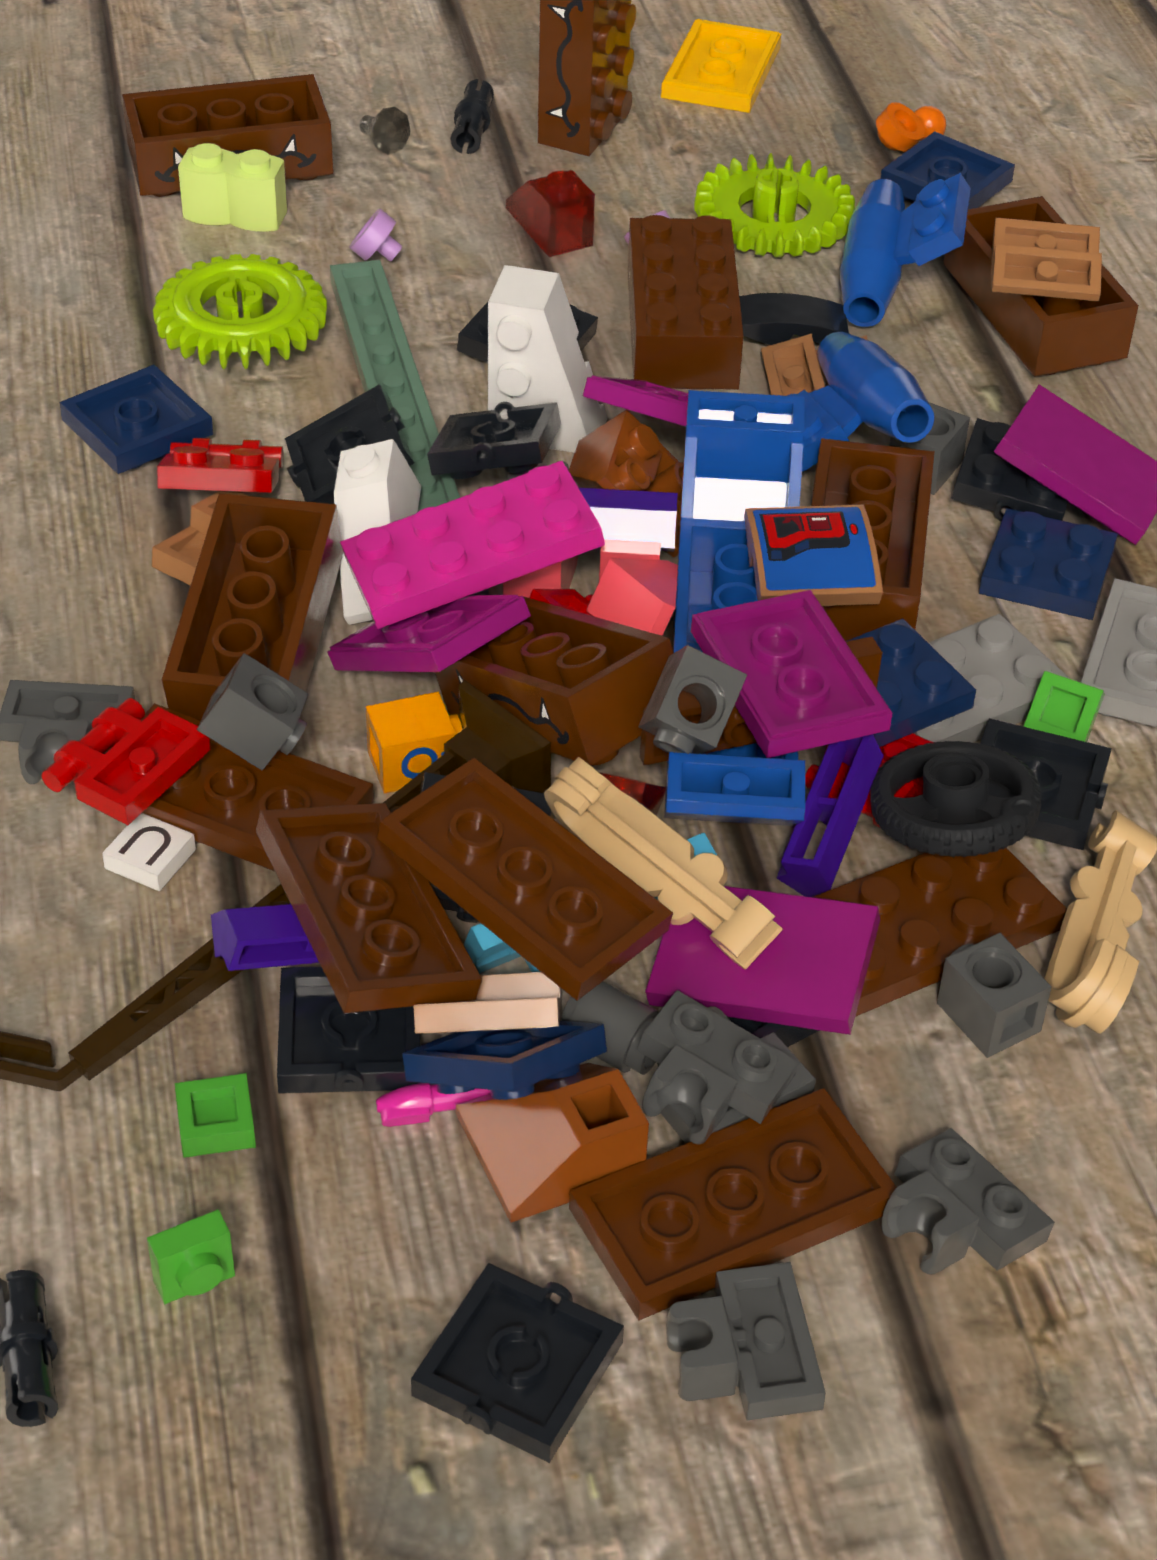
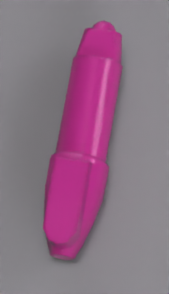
M419 1083L382 1095L376 1099L377 1112L381 1114L383 1126L393 1127L425 1123L430 1121V1115L435 1112L456 1110V1105L491 1093L488 1089L476 1088L463 1093L442 1094L437 1092L436 1084Z

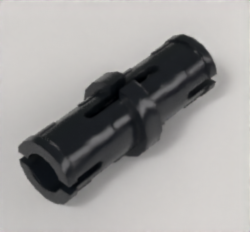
M478 79L470 81L465 87L463 100L456 105L454 112L455 128L452 131L450 140L453 148L460 153L463 151L465 142L469 143L467 154L476 152L481 143L482 133L489 127L491 121L490 104L494 98V90L487 81L483 80L479 91L476 90Z
M17 1270L6 1274L9 1294L7 1282L0 1278V1367L2 1366L5 1378V1411L7 1419L12 1424L20 1427H33L46 1423L43 1403L45 1415L53 1418L58 1411V1401L52 1373V1361L57 1355L58 1346L56 1333L52 1328H48L46 1319L44 1279L39 1273L31 1270Z

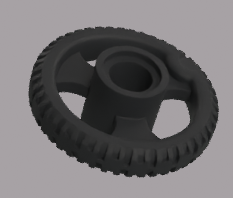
M945 741L915 746L891 757L890 760L886 761L879 768L873 780L870 800L875 821L893 840L899 841L900 844L911 849H917L920 852L932 855L967 857L996 852L1023 839L1038 820L1041 808V788L1033 771L1023 761L1018 760L1017 757L1010 755L1006 751L979 743ZM923 777L922 795L910 798L894 797L902 786L914 779ZM989 778L1006 786L1015 796L1003 798L988 794Z

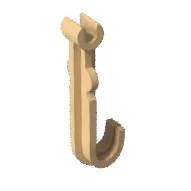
M580 757L568 768L564 767L555 777L556 781L544 792L545 800L551 811L569 832L650 895L658 897V901L673 912L670 924L683 925L695 918L712 932L710 938L716 946L744 970L751 965L783 930L781 926L773 921L775 916L755 898L747 895L742 901L724 887L728 872L719 856L713 853H702L694 857V848L689 841L637 800L619 790Z
M1117 810L1112 813L1108 828L1098 823L1091 834L1088 847L1098 854L1094 867L1084 866L1071 877V890L1077 900L1068 905L1044 978L1052 986L1049 1002L1056 1006L1058 1020L1073 1028L1084 1024L1099 1034L1109 1027L1122 1008L1137 972L1140 961L1125 950L1130 936L1126 928L1140 920L1143 908L1140 900L1131 891L1135 876L1147 867L1157 851V837Z

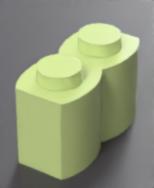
M204 143L188 148L178 165L183 218L204 225L231 224L250 231L266 232L279 229L287 213L283 159L269 155L263 150L253 149L235 154L221 149L218 145Z

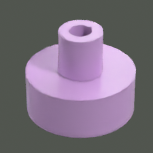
M379 208L364 224L349 248L365 261L377 251L391 262L402 248V245L389 235L396 221Z

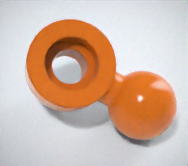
M893 102L877 117L876 128L878 130V137L883 145L894 151L906 152L934 131L944 135L946 118L942 111L933 106H923L913 112L907 106Z

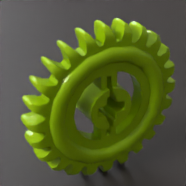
M770 153L767 157L765 168L760 169L757 167L754 155L750 154L747 162V171H743L740 161L733 157L729 170L726 166L718 163L714 173L706 172L703 181H700L697 185L694 210L698 217L714 216L719 219H731L733 241L736 244L737 250L746 252L751 249L754 250L755 255L761 256L769 252L774 257H783L784 253H790L795 257L802 256L804 250L809 253L821 251V246L827 248L834 245L836 240L842 239L847 234L849 221L855 210V198L851 195V189L848 184L841 185L842 180L839 174L828 178L827 166L819 168L815 177H811L812 165L810 159L805 161L801 171L794 172L791 155L787 157L785 166L777 169L774 165L773 155ZM750 200H753L752 218L740 208ZM798 203L807 210L808 214L803 219L795 221ZM774 213H777V221L774 219Z
M231 254L229 259L224 260L221 256L212 257L211 263L198 261L192 264V270L183 268L176 272V278L168 279L163 284V289L155 296L156 304L153 307V317L157 325L158 335L161 339H166L170 350L180 347L183 358L188 359L195 353L196 346H198V356L202 366L206 365L210 360L212 351H219L220 365L223 369L227 367L229 356L232 352H237L244 369H247L252 351H257L266 366L270 365L271 347H276L279 355L285 360L290 358V340L294 348L305 351L307 339L316 341L319 336V329L325 327L327 298L322 292V286L313 280V276L305 270H298V266L291 262L281 264L280 259L275 257L262 260L260 255L250 254L248 258H242L241 254ZM240 291L242 296L243 318H239L237 292ZM263 293L268 294L277 301V305L266 314L264 313ZM213 296L216 297L217 317L203 309V305Z

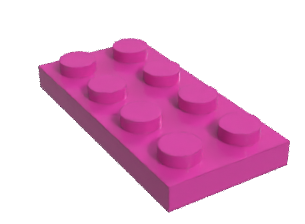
M559 461L548 466L536 467L526 474L499 484L479 488L469 495L439 506L424 508L414 515L390 524L367 529L357 536L340 541V544L377 629L599 548L605 545V541L598 520L564 462Z

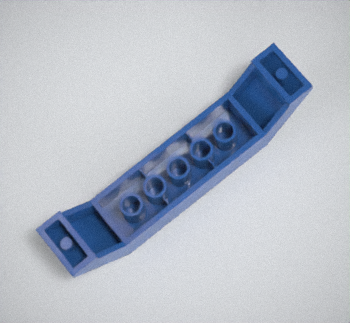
M688 390L673 640L674 653L687 645L703 652L691 633L693 614L758 601L754 566L749 564L744 518L745 508L800 507L805 434V397ZM754 743L705 754L669 752L666 771L664 818L793 826L804 821L805 760H798V751L766 758L759 744Z

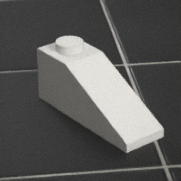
M394 439L369 445H360L341 451L334 487V504L337 505L342 541L357 536L367 529L381 527L418 512L421 484ZM343 553L340 563L344 618L349 625L373 620Z

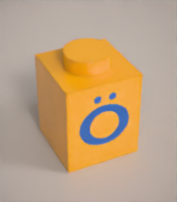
M439 691L366 706L367 750L383 793L398 791L440 758L444 754V744L463 730L458 715H448Z

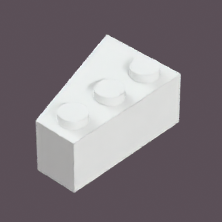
M504 265L488 301V410H494L500 402H509L514 407L557 402L561 424L549 449L575 453L578 441L605 424L608 417L603 404H599L597 400L583 397L587 377H591L593 372L589 361L584 362L577 341L579 331L560 275L555 272ZM507 409L500 410L502 419L508 418Z

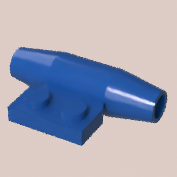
M961 173L945 181L938 179L929 183L917 194L916 201L906 209L903 191L896 182L889 179H878L866 187L849 221L840 267L843 310L846 318L852 324L860 327H870L882 320L900 283L903 265L916 263L919 267L963 245L971 188Z
M845 332L829 334L818 347L817 359L829 385L810 393L804 389L798 394L787 395L805 397L802 472L818 463L821 438L849 441L848 437L862 422L874 430L906 443H913L923 439L930 432L934 423V412L916 378L878 344Z

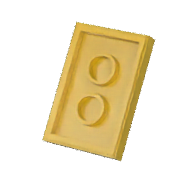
M695 19L662 82L661 98L750 113L780 50L782 33Z

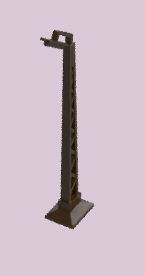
M463 680L459 685V710L463 730L444 744V754L383 803H386L392 813L419 795L421 781L425 772L447 776L473 758H476L514 788L544 793L551 786V742L469 682ZM280 884L252 907L287 905L291 903ZM212 938L69 1051L70 1062L57 1072L0 1060V1079L54 1091L64 1090L82 1075L90 1081L243 970L228 971L224 958L215 957ZM0 1031V1057L50 1068L55 1067L56 1063L52 1046L48 1041Z

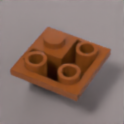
M626 409L578 441L569 473L581 488L678 493L674 552L664 551L673 558L678 555L684 463L679 462L659 442L657 435L649 426L641 424Z
M584 1063L580 1065V1072L572 1076L559 1079H544L535 1083L534 1092L525 1097L499 1100L492 1098L491 1094L456 1105V1116L510 1223L569 1203L570 1190L642 1162L647 1158L649 1122L617 1068Z

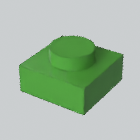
M1044 671L1024 727L1087 742L1105 696L1104 690Z
M247 1073L174 1083L183 1158L256 1148Z
M219 1209L147 1237L153 1282L164 1305L187 1295L195 1296L206 1293L220 1282L235 1276L230 1231Z

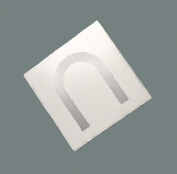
M141 813L103 851L104 867L109 871L160 891L195 852V838L193 833Z

